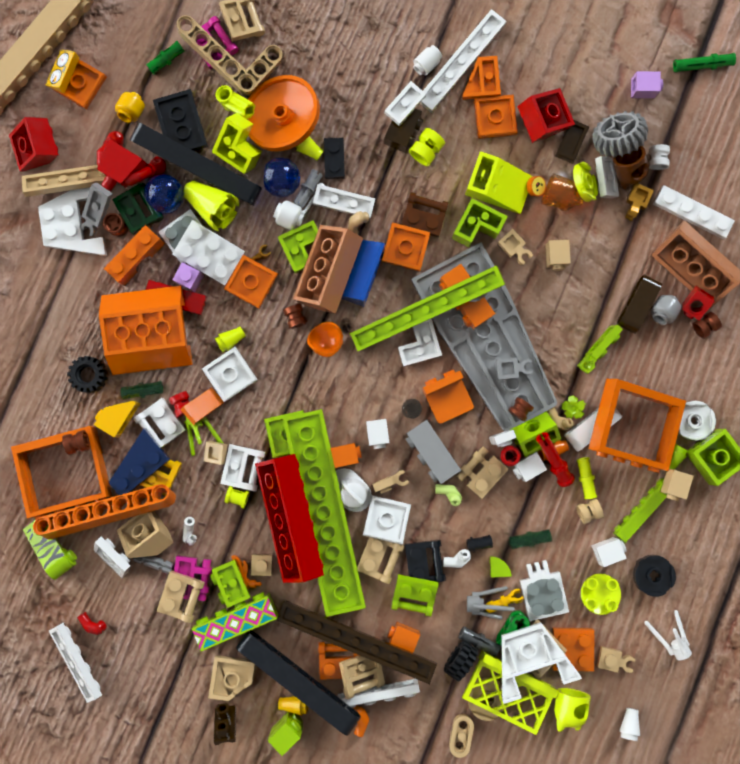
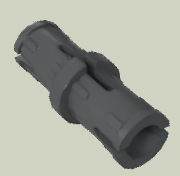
M465 626L462 627L458 636L459 639L474 645L476 649H482L494 657L497 656L501 645L485 638L484 634H477Z

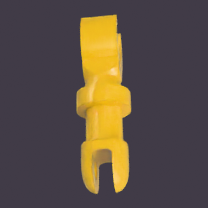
M515 589L506 597L502 595L500 596L501 599L489 601L485 605L508 607V604L523 602L524 597L515 598L516 594L521 593L520 589ZM486 609V611H487L488 613H492V612L497 611V610H488V609Z

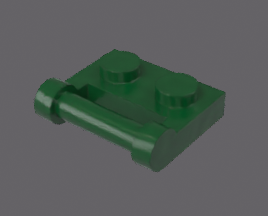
M140 183L112 199L133 235L138 233L145 225L148 227L164 218L162 212L158 211L149 196L145 183ZM140 194L151 213L147 218L134 197Z

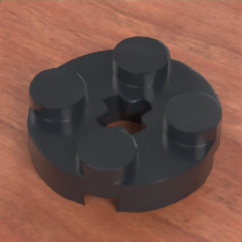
M647 555L636 561L633 579L639 590L649 596L659 597L665 595L674 586L676 572L674 567L664 557ZM653 570H655V572L659 574V577H656L655 581H652V578L650 577V573H652Z

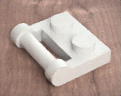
M164 398L159 399L133 418L135 423H139L142 429L146 428L161 448L187 430ZM148 416H151L164 434V439L160 440L146 421Z
M229 444L220 484L257 491L258 474L255 463L262 461L265 452ZM252 455L254 460L249 482L246 483L243 482L248 456Z

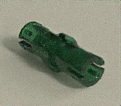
M161 381L146 384L141 382L138 385L120 388L123 400L135 397L142 399L148 395L164 393Z
M549 529L538 532L528 531L526 534L510 536L509 542L512 550L527 546L532 548L537 544L552 542V536Z

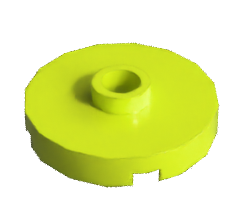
M581 162L574 166V182L581 198L585 202H591L598 196V183L596 176L590 173V170H592L591 166L586 162Z

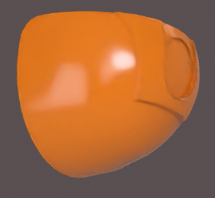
M324 322L311 330L307 337V343L316 354L330 357L341 348L343 334L340 327L335 323Z

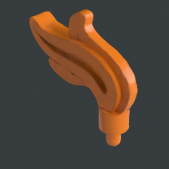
M237 555L231 556L237 562L247 589L262 585L261 582L247 578L248 565L245 560L242 564L241 559Z

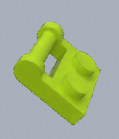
M398 574L391 609L397 610L399 608L424 613L425 616L431 617L438 582ZM402 597L427 602V605L400 601L399 599Z

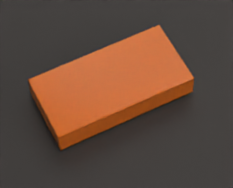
M211 387L183 406L181 411L195 425L222 406L224 402Z

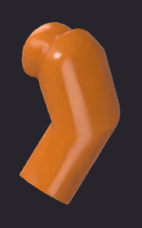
M356 705L353 709L360 714L361 718L357 722L354 734L363 737L369 723V716L363 707Z

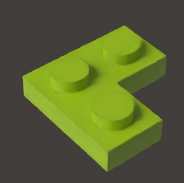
M314 220L278 236L295 274L304 270L309 257L305 247L312 245L316 238L318 229Z

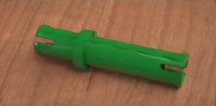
M714 53L705 57L675 59L673 61V71L677 73L707 68L716 70L718 67L734 66L736 64V54L718 55Z

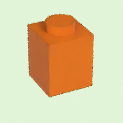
M355 443L331 448L335 468L359 463L358 459L362 458L360 446L356 447Z
M396 622L395 627L391 626L387 637L390 638V644L413 653L419 640L420 632L412 627Z

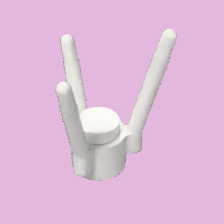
M677 610L674 611L680 635L677 629L674 628L673 633L676 639L671 642L672 646L662 638L648 621L644 622L664 645L669 654L675 655L677 660H685L692 655L689 648L690 644L686 638Z

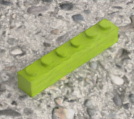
M660 478L656 482L657 485L649 489L648 495L640 499V504L632 508L631 514L623 518L621 525H617L614 528L613 534L624 543L630 539L666 499L667 494L660 492L664 478Z

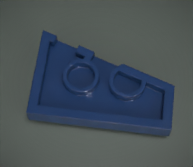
M143 428L109 481V484L118 495L133 491L171 460L146 428Z

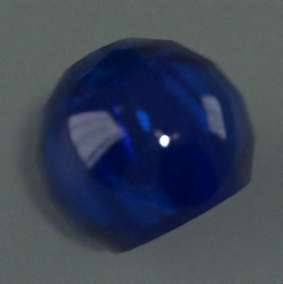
M283 157L274 158L266 163L264 169L265 190L272 196L279 198L288 197L293 194L300 185V171L297 165L290 159Z
M161 174L148 180L144 189V198L157 212L170 214L178 210L182 205L184 191L181 183L175 177Z

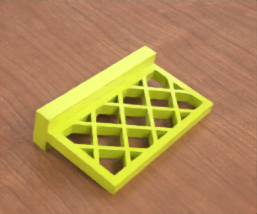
M481 650L478 664L462 698L537 735L552 699L557 697L559 690L528 673L515 676L518 687H526L528 695L503 704L502 689L499 690L496 679L502 678V660ZM484 666L490 669L492 677L481 681L479 673ZM494 681L497 691L486 695L483 684ZM480 686L483 696L476 699L470 697L469 694L472 688ZM498 695L501 705L495 708L490 707L487 699ZM539 695L546 697L543 706L536 708L533 698ZM530 699L533 709L522 713L519 703ZM516 704L519 714L513 717L508 716L506 708ZM534 713L536 722L532 728L526 725L524 717Z

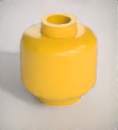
M124 92L115 105L117 116L127 123L136 122L145 108L141 96L135 92Z

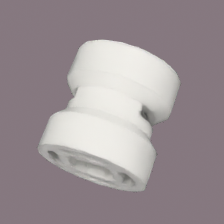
M663 144L651 146L649 148L651 156L649 168L653 170L669 168L670 161L668 155L670 154V146Z

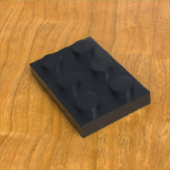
M191 89L153 100L163 135L193 151L208 147Z

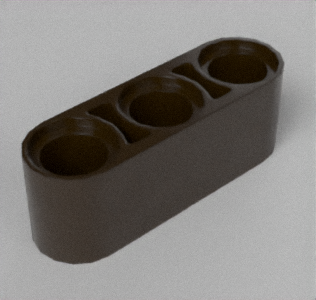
M645 274L642 275L622 311L617 325L636 334L649 313L662 287V283Z

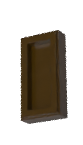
M575 120V125L566 129L555 157L571 164L575 162L589 129V126Z

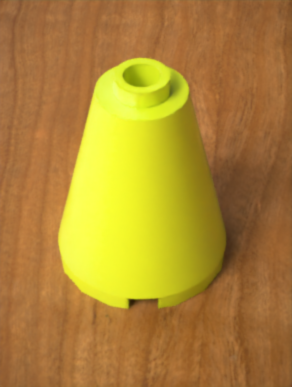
M197 181L188 182L184 186V197L215 231H219L218 228L220 227L225 229L233 221L237 214L235 207L236 205L239 206V199L235 195Z

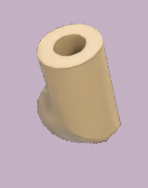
M362 211L356 212L349 218L348 229L358 235V226L369 221V214Z
M555 407L546 411L556 423L558 429L569 430L573 427V420L558 416Z

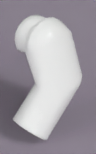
M187 517L184 520L182 540L185 544L188 543L191 546L197 540V536L193 535L195 520L192 517Z

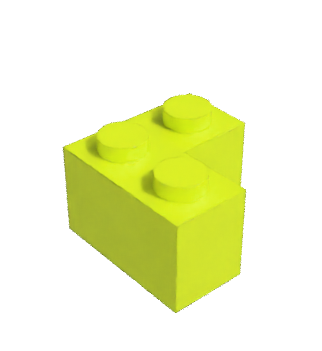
M235 113L226 118L212 153L243 174H246L255 168L262 151L246 141L253 123L240 114Z

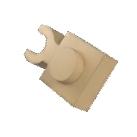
M514 229L497 243L510 258L515 254L517 262L522 266L525 264L522 255H527L529 259L533 256L531 251L522 248L526 242Z
M600 646L596 666L613 672H618L619 667H622L626 672L632 673L633 669L626 667V663L628 661L635 662V659L630 655L621 657L622 652L620 650Z

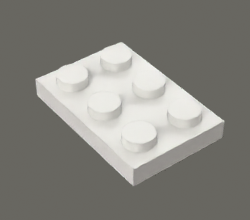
M192 220L172 255L221 284L226 285L245 251Z

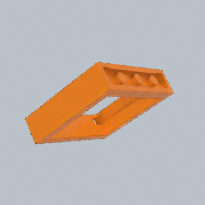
M606 379L588 449L596 451V455L599 457L607 458L610 455L613 456V461L625 463L627 460L630 461L631 466L642 468L643 465L647 466L648 471L659 473L660 470L669 471L686 401L620 379ZM620 391L669 407L655 461L606 447Z
M94 426L79 428L11 447L27 518H35L37 520L53 512L57 513L68 508H75L90 502L113 497L97 428ZM85 430L89 437L101 493L39 509L27 453L63 444L62 437L64 435L72 434L74 436L78 431Z

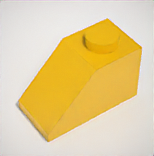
M129 401L105 407L97 413L94 425L112 437L120 438L141 403Z

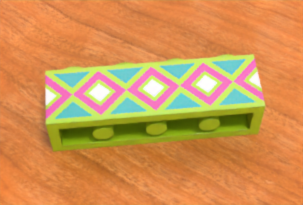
M264 592L252 596L253 600L249 602L244 600L233 605L234 608L228 611L226 608L215 612L214 617L208 619L205 616L196 620L192 631L200 651H204L276 620L279 614L271 594L267 593L264 595Z

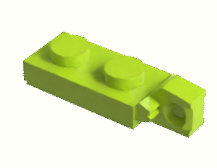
M610 325L587 351L586 356L577 366L585 374L590 373L595 368L597 359H601L607 353V347L610 344H614L620 338L619 334L623 329L619 325Z

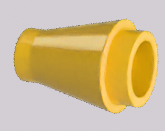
M295 696L280 697L278 701V710L300 716L308 714L309 707Z

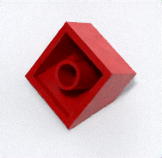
M561 88L532 95L517 106L532 143L547 139L575 125Z
M24 117L9 134L20 172L50 164L58 156V147L54 142L53 131L49 125L48 118Z

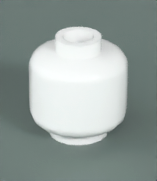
M284 201L282 204L278 203L273 215L276 218L277 225L289 230H293L296 225L300 227L304 219V215L301 214L302 208L289 201Z

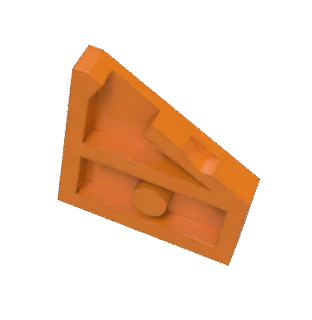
M497 56L477 58L462 100L501 95Z

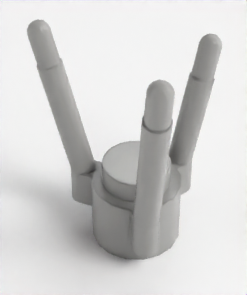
M507 586L481 592H472V596H467V612H472V615H482L501 620L502 616L485 612L484 609L515 611V608L485 605L484 598H480V596L505 591L508 589Z

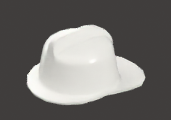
M342 468L336 470L344 508L352 512L366 509L372 497L368 485L351 469Z

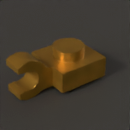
M639 183L634 184L626 200L631 206L625 218L632 221L633 218H636L639 209L645 210L654 190Z

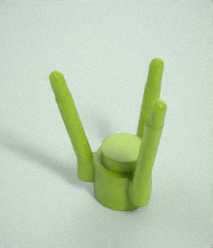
M185 416L186 421L184 422L187 427L192 456H195L192 430H194L198 444L201 445L202 441L198 428L203 426L202 422L205 423L216 441L223 443L207 420V417L193 425Z

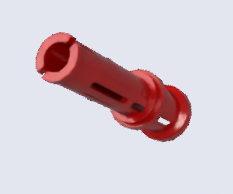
M546 432L542 433L545 440L539 434L536 437V441L551 464L550 471L556 475L558 485L560 487L570 486L574 482L575 476L569 472L568 463L561 459L549 434Z

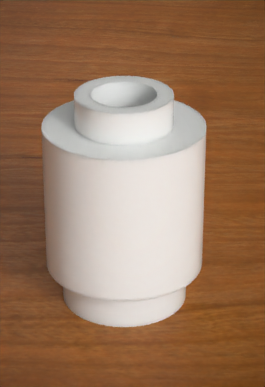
M434 45L427 47L413 60L414 70L419 75H428L440 63L442 58L441 52Z

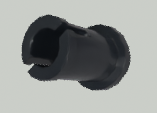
M490 535L466 539L467 549L475 553V550L493 548Z

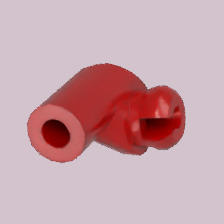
M86 612L77 617L87 633L100 635L107 628L102 620L98 623L92 622Z

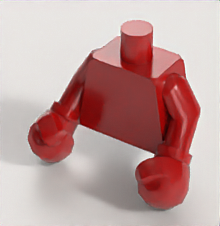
M118 131L109 133L103 145L97 150V170L106 176L101 186L110 192L116 183L127 188L148 177H160L166 170V163L162 157L156 156L147 164L142 158L124 148L123 134Z

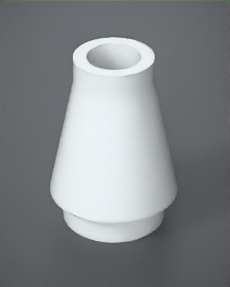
M626 708V713L619 730L621 738L638 741V736H640L639 710Z

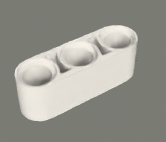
M599 407L564 435L577 452L590 444ZM616 408L611 426L622 418V415Z

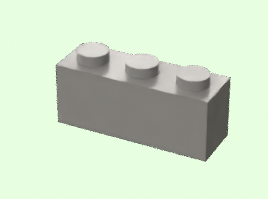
M427 420L406 433L408 437L405 440L412 449L414 447L419 452L417 455L423 466L425 464L428 465L431 470L428 474L434 482L438 481L442 484L461 471Z

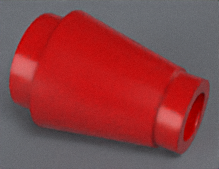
M507 446L501 451L500 458L505 465L514 466L520 461L521 454L516 447ZM506 452H510V459L505 458L507 456Z

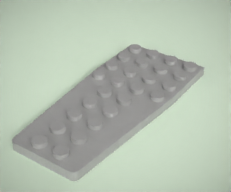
M482 242L412 278L411 282L421 300L442 291L439 286L441 283L439 281L440 278L459 264H462L470 277L494 267ZM504 285L470 301L477 302L484 297L496 313L474 330L471 326L468 328L462 320L463 314L460 310L456 311L454 308L433 317L432 321L501 429L508 431L524 423V421L508 411L510 407L514 406L517 397L534 407L533 411L527 414L526 421L555 407L557 400L513 300ZM517 358L518 363L525 359H531L532 363H526L524 368L527 371L533 370V373L524 375L519 372V378L498 380L496 359Z

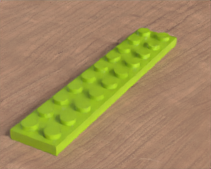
M320 409L284 417L283 423L290 455L295 454L299 462V472L304 482V493L309 503V514L314 524L313 530L319 545L320 559L323 562L324 576L318 577L326 617L366 608L344 505L341 499L323 410Z

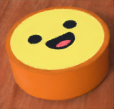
M541 176L529 178L527 182L528 193L531 196L543 195L546 190L544 178Z

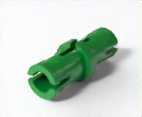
M175 41L166 50H161L159 55L147 63L146 66L155 75L167 64L168 66L172 64L171 61L185 52V50L178 41Z

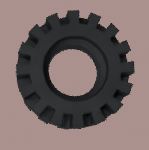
M79 357L77 361L74 360L72 362L73 366L68 368L71 369L70 372H67V376H70L68 381L72 383L71 386L80 392L94 393L99 391L101 386H105L104 381L108 380V377H106L108 370H105V364H102V361L93 357ZM86 367H91L95 372V377L91 382H84L81 378V372Z
M462 640L448 658L444 672L456 681H461L466 676V673L470 671L469 669L473 666V662L476 661L478 649Z

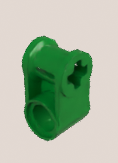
M516 610L511 612L497 635V644L502 646L501 635L530 626L528 618L522 611ZM522 619L523 621L522 624L515 623L516 620L520 621Z

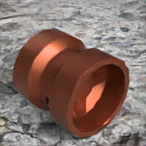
M109 213L103 219V227L113 236L120 237L127 232L128 226L120 215Z
M301 303L283 309L284 315L289 317L287 323L289 329H295L308 323L307 318L301 314L304 310Z
M708 312L700 321L698 319L694 321L692 326L697 335L705 339L710 336L712 331L721 329L722 323L716 314Z
M85 430L78 431L74 436L67 434L62 437L63 447L68 455L75 454L77 450L86 451L90 449L89 437Z

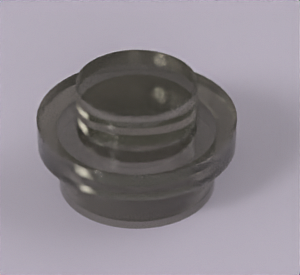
M408 399L403 403L402 413L405 417L414 419L421 414L422 406L416 399Z

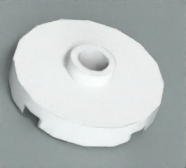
M686 402L678 432L679 435L693 441L707 438L715 429V413L704 402ZM693 417L696 419L695 424L691 423Z

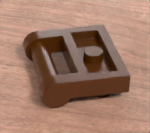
M410 192L401 225L430 232L431 236L439 237L449 202H438ZM416 203L440 210V213L436 215L414 209L413 204Z

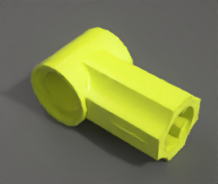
M227 85L217 89L216 99L226 111L238 113L246 119L253 116L255 113V104L235 93Z

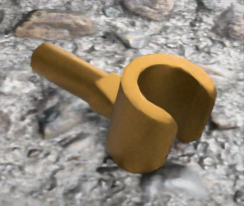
M262 245L259 253L255 254L251 259L254 261L260 258L268 259L271 252L268 254L262 253V250L266 249L268 245Z

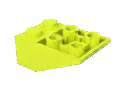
M480 151L465 195L521 214L528 195L527 182L533 176L499 157Z

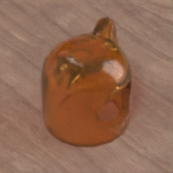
M553 173L546 185L541 204L555 206L561 211H567L575 205H582L583 200L580 198L573 180Z

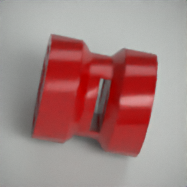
M187 391L178 393L168 399L175 408L174 413L177 418L184 416L181 408L190 402Z

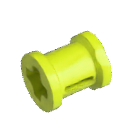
M229 486L224 502L240 505L244 509L250 492L239 491Z

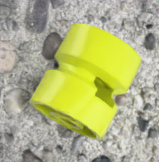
M425 128L418 138L419 141H415L409 149V154L417 162L428 167L435 159V153H439L444 147L445 141L434 130Z

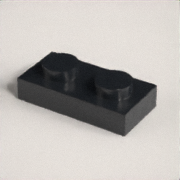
M324 138L325 179H345L344 138Z

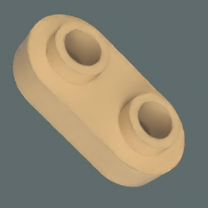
M467 714L457 715L452 724L449 748L451 753L458 758L465 757L471 747L474 724L471 717ZM465 721L466 725L461 727L459 726L460 722ZM457 742L463 743L461 747L455 746Z

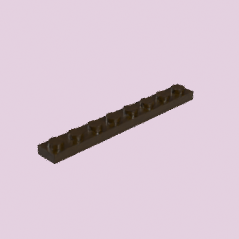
M283 602L277 619L278 622L430 685L437 666L436 662L291 602Z

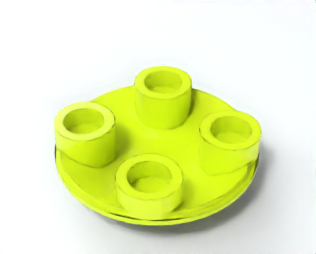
M594 574L588 577L581 588V599L584 606L590 612L598 615H606L616 611L621 600V590L617 580L606 574Z

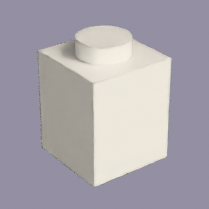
M386 419L366 421L369 446L373 445L374 449L386 448L385 444L389 443Z
M535 452L521 458L518 464L514 465L513 472L518 480L522 479V481L527 482L547 469L538 453Z
M612 537L591 545L598 564L603 567L626 559L625 552L627 550L625 544L618 538Z

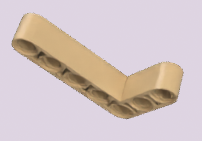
M184 15L177 21L178 33L181 38L243 96H250L281 63L282 50L277 45H270L245 69L192 17ZM184 24H189L192 28L190 31H184L181 27ZM202 38L207 41V44L199 46L196 42ZM214 53H219L222 55V58L216 61L211 56ZM275 53L278 59L273 61L269 59L268 54ZM229 67H234L237 73L230 75L226 70ZM257 67H262L265 73L258 75L254 70ZM244 81H248L252 87L244 89L241 84Z

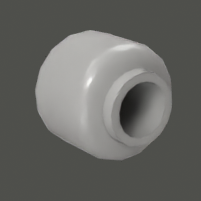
M673 295L659 296L651 308L653 320L661 325L673 323L682 309L681 304Z

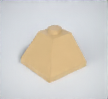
M154 511L134 516L117 529L124 552L128 558L159 555L174 543L169 530Z

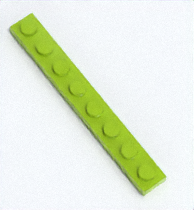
M496 265L350 333L357 351H361L506 285Z

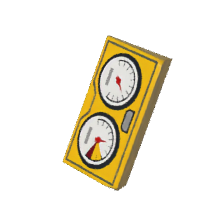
M60 50L46 82L47 87L65 93L80 58L76 52Z

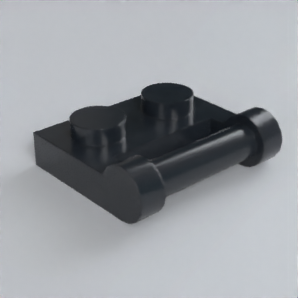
M441 540L405 544L409 577L435 582L446 581L440 553ZM426 548H432L435 575H429Z

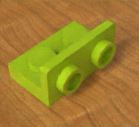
M235 559L212 569L213 573L210 574L214 585L218 584L220 589L218 593L219 599L222 604H226L227 608L251 597Z

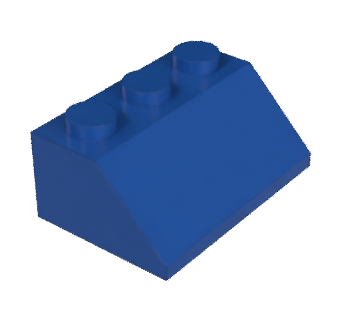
M362 240L342 295L343 300L365 306L384 254V243Z

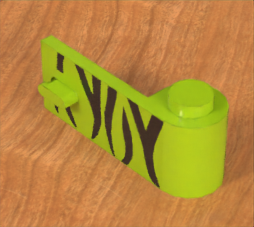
M33 521L23 531L45 572L50 578L56 580L77 564V556L72 550L62 548L57 538L46 539L36 534L33 530L35 522Z

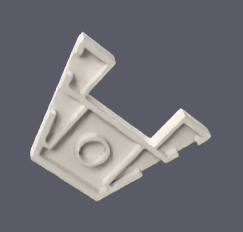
M91 187L70 190L38 207L43 245L45 247L107 256L105 238L99 237L84 240L83 230H81L82 222L79 202L87 201Z
M541 622L501 635L503 704L521 699L515 676L555 663L564 685L582 679L581 675Z

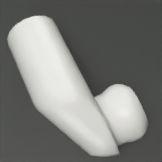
M462 549L454 557H443V567L462 568L471 559V553L467 549Z

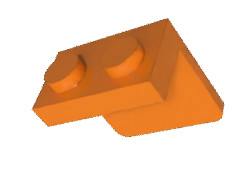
M454 369L443 374V379L437 381L436 378L425 382L426 386L422 388L439 424L474 408L462 381L464 377L461 371L455 372Z

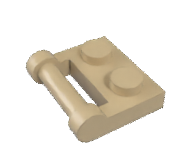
M224 0L219 2L232 42L253 36L260 37L266 33L264 26L259 21L254 7V0ZM242 6L247 7L253 27L249 28Z
M369 537L357 566L358 571L390 584L392 580L391 574L399 554L403 552L405 546ZM387 547H392L393 550L384 572H378Z
M170 571L157 612L192 623L194 618L192 614L200 590L203 589L205 582ZM191 585L193 588L185 612L180 611L187 586Z
M360 655L339 662L344 685L343 693L347 700L360 692L385 685L381 664ZM374 674L373 679L353 686L352 682Z

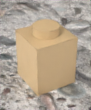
M550 240L545 245L546 267L552 268L553 271L565 270V267L571 264L569 240Z
M669 469V471H666L660 492L667 494L666 498L677 502H679V498L687 500L694 476Z

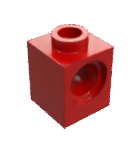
M696 285L681 304L683 314L690 319L696 318L700 321L715 300L713 295ZM694 301L702 302V305L698 308L691 306Z

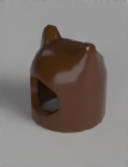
M643 146L638 147V151H631V154H624L623 157L617 155L613 158L616 176L624 190L628 189L629 185L642 182L648 174L649 165L646 150Z

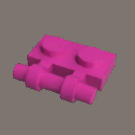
M176 556L174 572L195 578V574H201V581H204L205 584L203 589L200 590L198 600L206 601V595L209 593L210 588L208 586L209 575L212 574L211 560L203 559V565L200 567L197 566L198 558ZM187 586L184 599L189 600L193 586Z

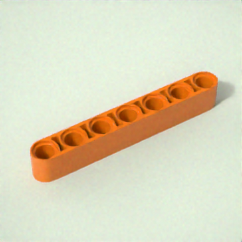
M158 484L42 516L34 522L33 530L36 534L46 539H54L169 507L174 504L176 495L166 485ZM167 492L166 497L161 499V495ZM147 497V501L141 505L142 500ZM127 503V507L122 510L123 505ZM107 509V513L102 516L103 511ZM88 514L87 518L83 521L84 516Z

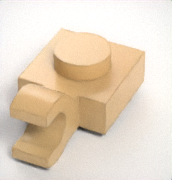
M400 470L392 476L373 483L375 492L385 493L391 490V485L394 484L400 486L407 485L409 483L408 480L404 482L399 480V476L405 473L404 470Z

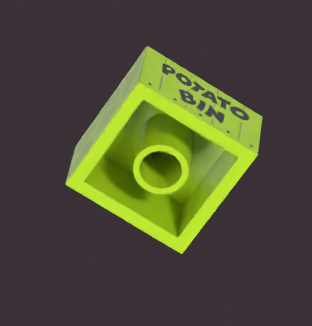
M715 429L707 438L700 440L688 449L686 454L708 485L719 486L740 470V447L726 429Z

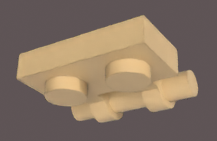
M484 446L478 452H474L473 458L467 465L464 464L460 468L461 471L457 475L461 481L467 476L470 477L471 480L467 486L481 499L484 498L508 470L493 455L487 461L484 456L489 451ZM480 462L483 467L476 474L473 473L472 470Z

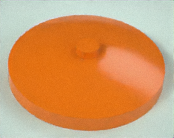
M281 75L273 77L259 85L248 98L249 101L255 104V113L251 118L247 119L253 123L248 136L257 146L268 151H285L298 146L310 136L319 119L320 104L315 91L308 82L297 76Z

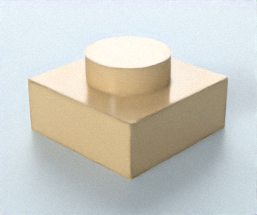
M207 441L204 462L218 465L225 464L227 444Z
M252 554L251 576H272L273 554Z

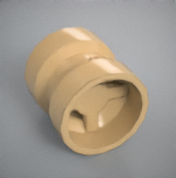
M597 499L590 500L588 504L582 503L576 506L578 515L584 525L590 523L592 519L604 517L603 510Z

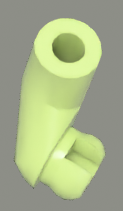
M436 484L435 494H445L453 506L461 504L462 496L454 485Z

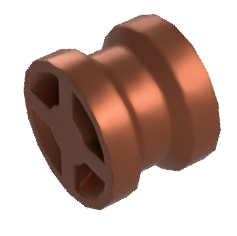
M517 397L514 406L510 407L508 411L525 422L527 414L532 412L534 407Z

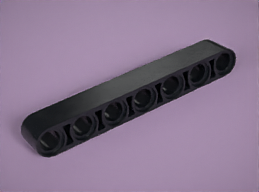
M140 122L137 123L129 139L253 206L262 190V187Z
M254 631L246 632L236 646V649L342 734L348 736L360 720L361 716L357 711Z

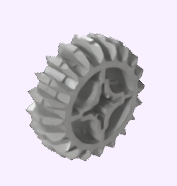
M624 111L620 114L617 112L616 115L610 114V117L603 118V121L597 123V127L594 128V133L592 134L594 147L599 151L600 155L605 154L606 157L612 155L613 158L617 155L623 157L624 154H631L633 150L638 151V147L643 146L647 140L648 126L644 117H641L640 113L635 114L634 111L630 113Z

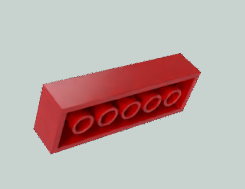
M291 454L255 463L283 583H303L324 576L323 562L320 559L319 545L315 539L314 524L310 518L309 503L305 497L304 482L300 476L299 462L296 459V455Z

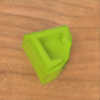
M490 556L491 577H512L510 568L503 560Z

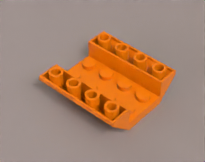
M182 286L101 295L99 321L104 356L113 375L193 365L191 347L187 345L182 306H185Z

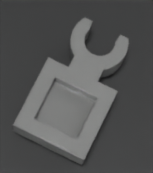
M517 358L496 359L498 380L519 378V372L524 375L532 374L533 370L527 371L524 368V365L532 363V360L525 359L518 363Z

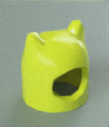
M558 688L559 693L554 707L557 730L561 732L565 727L580 730L588 718L591 696L575 689Z

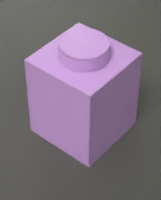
M637 71L631 78V98H655L663 89L661 72Z
M182 262L173 281L192 292H196L204 275Z

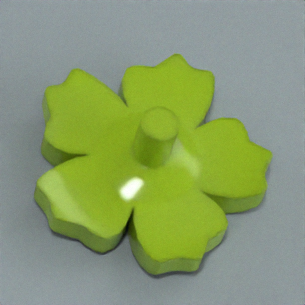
M574 395L569 396L568 401L566 400L561 404V408L566 410L564 414L567 418L572 419L574 417L577 419L585 415L583 410L586 403H584V400L578 402V398Z

